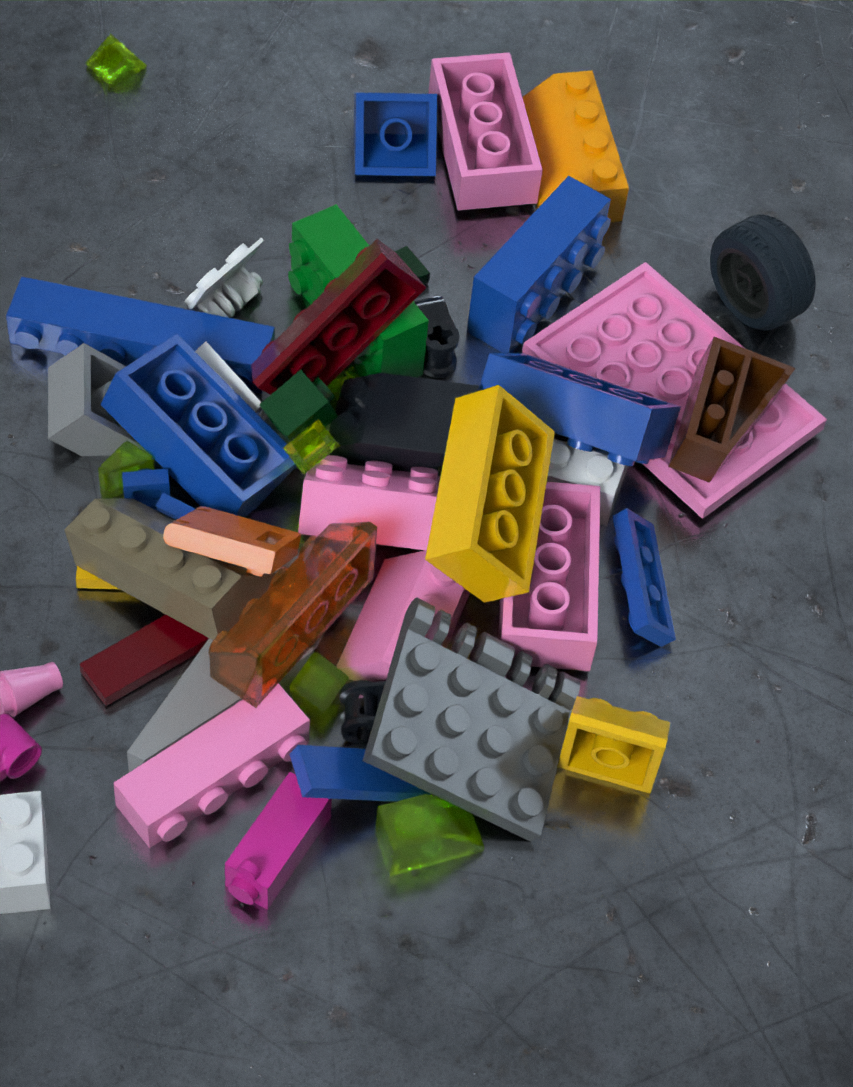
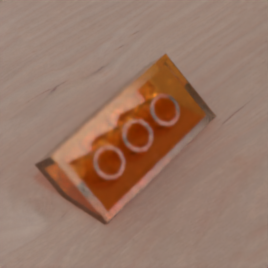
M371 522L332 523L318 537L315 535L309 537L300 549L298 558L289 568L283 566L276 572L270 582L269 589L259 600L253 598L246 604L240 614L239 621L229 632L224 630L215 637L208 651L210 657V677L257 708L372 581L377 526Z

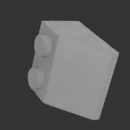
M83 343L48 367V439L82 457L147 454L148 452L100 405L115 373L126 366Z

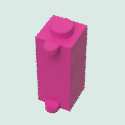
M289 772L226 861L225 886L228 887L229 892L245 904L252 905L256 903L268 910L331 818L332 799L302 797L296 775Z

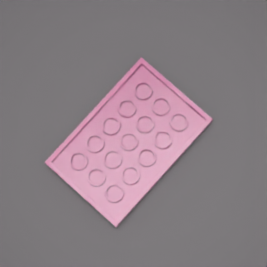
M646 262L523 343L522 353L681 406L666 457L650 459L648 464L643 465L702 519L821 432L827 421L821 413L785 384L775 401L710 483L668 467L696 367L713 337L740 347L743 346Z

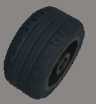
M765 214L753 215L722 231L714 240L710 254L712 279L726 307L741 322L757 330H772L801 315L809 308L813 302L816 287L814 266L804 243L787 224L773 216Z

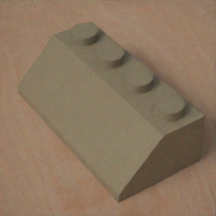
M133 498L94 499L64 529L76 566L219 644L223 642L279 580L278 574L275 572L271 575L265 573L263 577L246 573L247 568L167 545L163 539L164 530L168 524L175 520Z

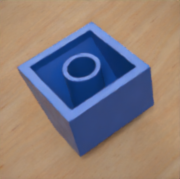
M354 92L353 134L355 175L436 176L437 94Z

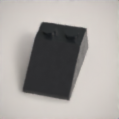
M377 373L344 380L335 408L338 417L330 424L323 450L327 455L344 457L347 459V464L365 466L367 461H381L392 464V470L405 472L411 471L412 467L432 468L443 466L455 398L482 389L478 385L387 373Z

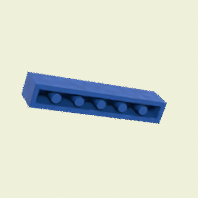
M21 277L6 314L9 341L12 344H17L27 349L37 348L61 353L66 356L85 343L124 366H128L176 334L194 351L204 342H207L252 392L261 394L263 391L253 383L251 364L262 354L265 346L275 340V327L27 277Z

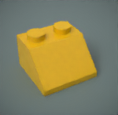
M577 696L568 722L557 767L650 794L666 748L670 722L658 719L655 715L648 712H632L612 706L602 699H586Z

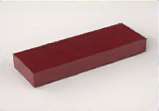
M164 615L79 664L80 672L104 705L107 706L196 655L209 638L172 617Z

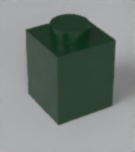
M302 370L298 371L259 404L269 420L296 451L338 417L330 404L335 398L330 389L319 377L311 382Z

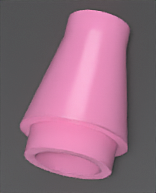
M49 662L39 666L0 671V715L10 714L12 717H15L50 693L62 689L63 680L57 665L54 662Z

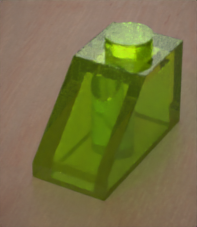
M423 794L378 806L375 835L389 876L484 851V844L473 814L437 796Z

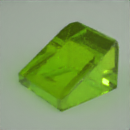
M111 33L85 63L112 88L139 73L147 66Z
M318 419L285 445L283 449L304 475L340 445Z
M128 440L124 442L98 468L101 496L108 499L124 494L122 472L138 471L140 469L154 470L153 457Z

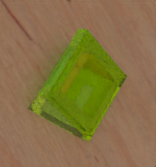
M314 652L292 681L289 688L294 702L309 718L326 712L349 677L321 654Z

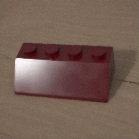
M376 239L370 246L358 253L355 261L338 278L333 279L327 284L324 292L307 309L302 310L296 315L293 323L276 340L265 346L262 354L251 364L253 383L257 388L271 395L298 371L302 370L311 382L319 377L328 386L426 289V286L396 252L379 239Z

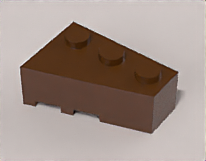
M713 337L696 367L668 467L710 483L778 397L796 368L720 338Z

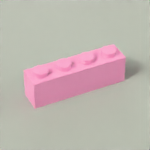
M274 679L115 781L113 785L116 806L149 848L162 840L165 842L171 841L185 830L190 821L203 813L208 815L217 811L225 804L228 796L243 786L250 788L256 785L266 776L270 768L282 760L285 762L291 761L290 752L297 745H307L309 743L310 719Z

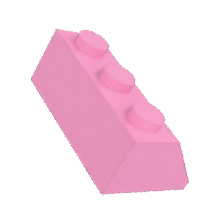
M426 550L384 559L335 668V675L352 681H386L405 613L411 602L417 597L435 606V614L443 610L451 615L450 628L441 645L447 648L470 592L426 561Z

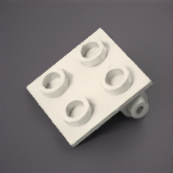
M260 238L249 248L244 243L241 244L225 260L226 264L219 271L216 268L210 270L196 284L198 288L184 301L188 306L187 309L231 318L235 315V311L241 310L246 303L260 293L263 281L257 273H249L244 267L264 240Z

